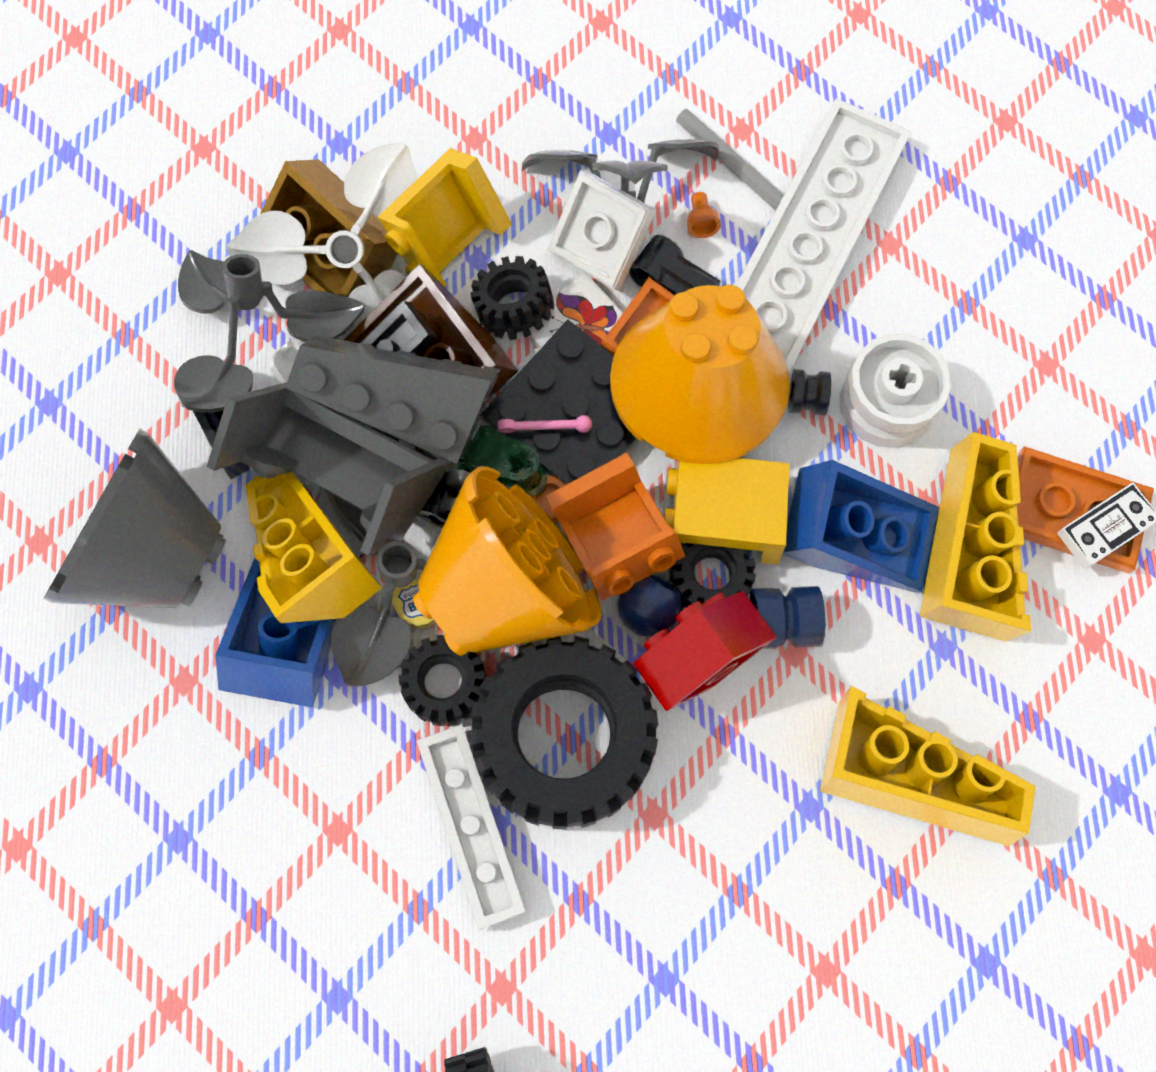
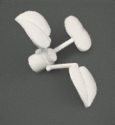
M405 143L381 145L359 157L349 168L344 181V195L352 205L365 208L350 231H338L332 234L327 240L326 245L303 246L306 233L302 224L288 213L268 211L253 218L227 244L226 249L230 256L248 254L257 258L260 262L262 281H269L275 285H288L304 277L307 271V261L304 254H326L333 265L339 268L352 267L366 283V285L356 287L349 295V298L358 300L365 305L363 314L352 325L355 329L406 278L398 271L389 269L381 272L373 280L360 263L364 256L365 247L358 235L371 213L378 218L388 206L418 179L409 147Z

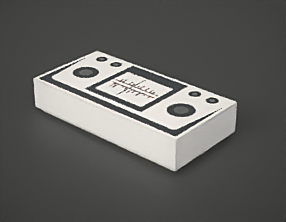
M1131 483L1063 527L1057 534L1086 570L1156 524V510L1137 486Z

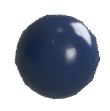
M652 574L634 583L627 592L620 594L617 599L619 617L626 628L637 635L652 637L663 629L667 628L669 631L676 624L677 620L675 617L682 610L680 592L674 586Z

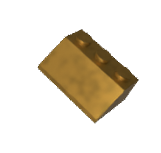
M319 159L284 162L260 214L268 211L288 213L296 218L305 230L306 239L303 246L326 245L327 240L332 234L338 231H350L365 208L349 203L344 195V182ZM371 213L358 236L362 239L365 247L364 256L360 263L374 280L381 272L391 268L398 253L388 245L384 237L387 234L379 219ZM304 254L307 261V271L301 279L313 290L349 297L352 290L356 287L366 285L352 267L339 268L329 261L326 254Z

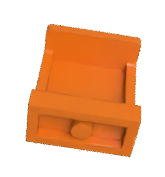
M628 453L615 458L545 496L602 601L613 595L627 592L634 583L654 573L668 570L676 561L685 557L677 533L673 527H669L648 493Z

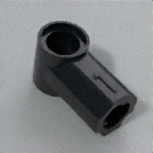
M654 235L629 270L630 277L641 288L650 277L673 295L699 286H719L721 282L685 259L680 247L663 235Z

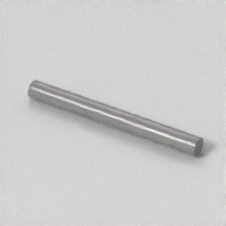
M687 108L681 111L676 122L695 139L717 143L719 145L717 159L776 211L784 195Z

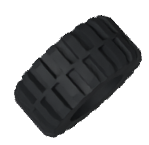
M561 636L548 638L546 644L535 646L533 642L520 646L519 654L513 658L506 655L496 664L497 671L492 677L486 676L479 688L481 694L478 702L473 703L470 741L475 762L484 783L491 794H494L501 805L512 814L516 813L523 817L526 822L537 826L543 824L552 826L553 829L567 830V827L581 826L583 828L596 824V821L604 817L609 818L618 812L628 800H631L640 789L656 754L658 716L657 710L652 708L650 701L652 694L647 683H640L636 677L638 670L628 660L622 663L615 657L616 650L605 644L602 645L601 649L590 646V639L575 636V642H561ZM556 690L576 691L592 698L603 709L609 723L610 740L605 755L593 769L573 778H555L535 769L523 755L518 741L520 719L527 706L537 697Z

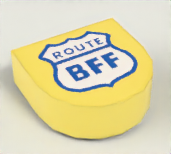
M419 579L405 587L395 588L392 603L399 618L405 620L410 628L420 630L429 628L436 622L433 618L428 619L423 616L414 604L413 596L419 592Z

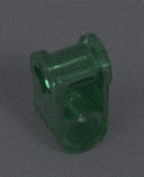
M481 425L478 428L464 455L457 463V467L460 470L470 473L480 466L495 469L501 474L496 479L497 481L510 487L517 484L531 497L540 496L547 487L548 475L541 465V458L537 450L530 444H525L508 437L489 426Z

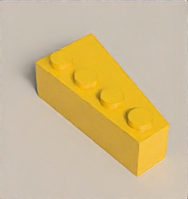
M972 432L951 448L919 617L1005 642L1031 632L1030 615H1025L1024 593L1028 592L1027 573H1022L1020 547L1024 545L1023 527L1018 525L1017 504L1021 503L1016 444Z

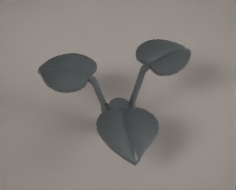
M701 139L660 141L648 144L647 149L651 150L648 161L637 160L628 163L615 160L596 162L598 160L597 154L582 151L545 150L528 155L522 162V171L543 160H570L589 167L591 173L600 178L599 171L603 170L620 175L621 190L636 198V191H629V180L637 184L643 178L637 199L645 203L652 174L659 171H668V165L656 162L659 156L677 149H688L706 154L716 161L719 154V145L715 142Z
M189 250L182 263L178 277V292L181 302L188 309L202 314L216 312L226 305L230 307L228 348L225 360L223 361L221 358L212 355L198 356L187 360L176 372L174 388L181 406L195 412L224 411L228 397L251 392L253 387L252 371L246 366L233 364L236 358L239 309H254L259 305L263 296H266L280 318L288 319V333L292 337L306 342L316 335L334 339L344 335L363 314L365 309L364 303L338 294L307 290L291 294L286 299V308H284L273 293L272 283L269 281L262 282L260 262L254 256L236 254L228 257L225 261H220Z
M321 488L317 503L356 554L361 557L364 553L360 550L367 534L366 529L360 524L363 509ZM391 541L373 553V555H378L379 574L386 583L380 613L369 605H360L345 618L336 619L333 625L330 640L332 653L341 671L344 683L350 687L366 686L386 678L399 668L410 650L412 640L410 626L401 618L388 616L395 588L409 585L415 579L417 571H423L426 564L425 559H417L414 549L406 542Z

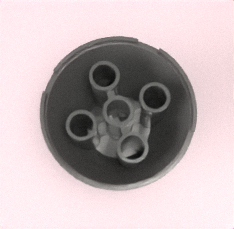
M139 428L128 447V450L136 453L135 457L133 458L126 453L123 456L43 598L44 600L58 604L176 608L180 603L190 607L203 583L198 573L205 561L211 565L215 563L225 545L226 539L223 538L224 535L219 533L221 529L219 521L148 432Z

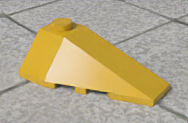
M293 471L277 475L275 478L256 476L246 484L250 523L255 527L257 544L253 545L254 557L259 561L261 576L257 577L258 590L280 623L345 618L382 589L360 557Z

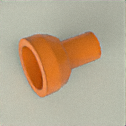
M694 193L691 196L693 210L689 212L686 221L688 233L695 238L711 237L721 228L719 214L714 208L709 206L706 193Z

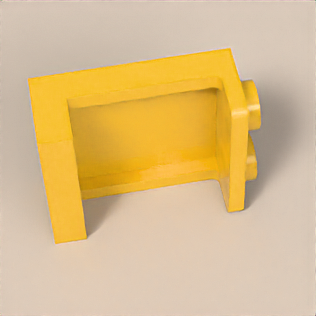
M449 148L378 216L379 221L387 232L384 236L386 242L396 253L403 257L407 264L405 267L407 275L421 264L444 287L447 284L440 272L484 229L502 235L512 225L478 158Z
M736 458L713 464H695L678 461L677 469H668L666 495H673L674 502L673 509L665 508L664 519L669 527H673L680 543L761 551L760 563L778 565L786 547L790 463Z

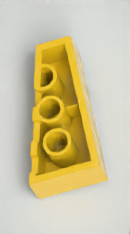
M850 686L837 706L820 792L1005 846H1010L1029 834L1035 785L978 754L972 756L950 744L951 739L936 731L930 733L906 720L907 716L890 706L886 709L867 699L866 693Z

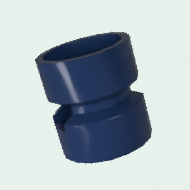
M791 587L786 596H784L779 588L751 589L749 600L777 637L763 649H774L783 646L786 639L795 648L822 646L825 638L826 621L824 600L820 587Z

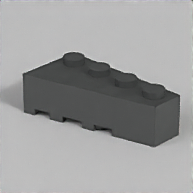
M316 335L300 345L285 388L457 464L469 447L501 369L464 365L460 361L449 359L437 360L416 356V353L400 350L398 352L377 349L372 345Z

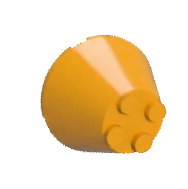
M706 285L694 287L676 294L671 301L638 321L625 334L613 357L610 390L620 419L640 442L645 440L652 446L666 452V457L695 464H713L744 456L755 450L769 438L770 433L778 425L785 412L789 398L790 380L787 364L781 350L754 307L745 298L744 292L734 285H724L722 287Z
M480 466L468 474L419 577V592L413 596L416 608L426 618L434 619L445 633L444 638L450 649L459 656H463L469 651L475 653L590 630L601 620V604L595 588L590 589L588 592L579 575L584 568L573 547L553 520L530 495L517 484L508 489L496 480L501 476L500 472L485 466Z

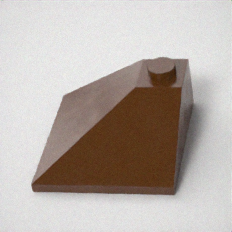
M421 264L344 339L345 341L361 343L402 301H406L414 305L437 336L418 356L437 360L449 359L460 361L464 365L481 368L487 366L501 369L489 398L519 371L489 332Z

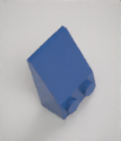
M834 460L799 468L788 516L786 547L783 555L819 569L919 593L923 589L939 507Z
M254 557L215 654L218 690L313 708L325 672L331 647V632L336 619L280 623L258 590L257 577L261 576L259 561Z

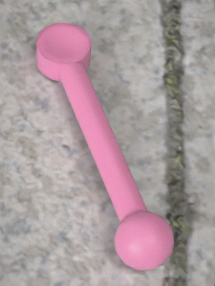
M581 415L576 420L514 421L503 419L497 422V431L500 433H512L517 430L577 429L579 432L585 433L592 428V420L586 415Z

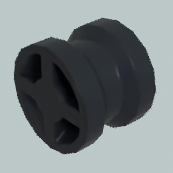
M793 369L788 398L789 413L812 410L815 415L826 416L831 397V373L821 371L816 375H807L804 370Z

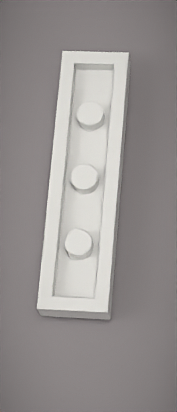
M461 724L416 740L478 930L526 913L463 725Z

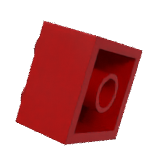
M744 591L725 597L721 592L707 600L704 604L697 601L681 611L675 617L679 625L670 632L666 628L649 638L643 644L647 652L633 662V665L667 712L711 690L777 637Z

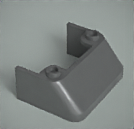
M286 383L227 398L206 467L215 471L243 462L250 466L249 469L252 473L263 478H275L277 475L293 471L363 509L360 524L366 529L367 534L360 551L368 556L380 550L385 544L397 541L405 536L442 480L449 460L286 389Z

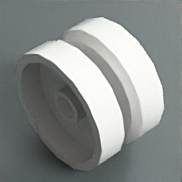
M888 334L873 339L859 351L839 393L840 412L849 429L861 440L875 446L898 448L915 442L930 427L934 418L945 406L951 391L950 370L943 356L930 343L910 334Z

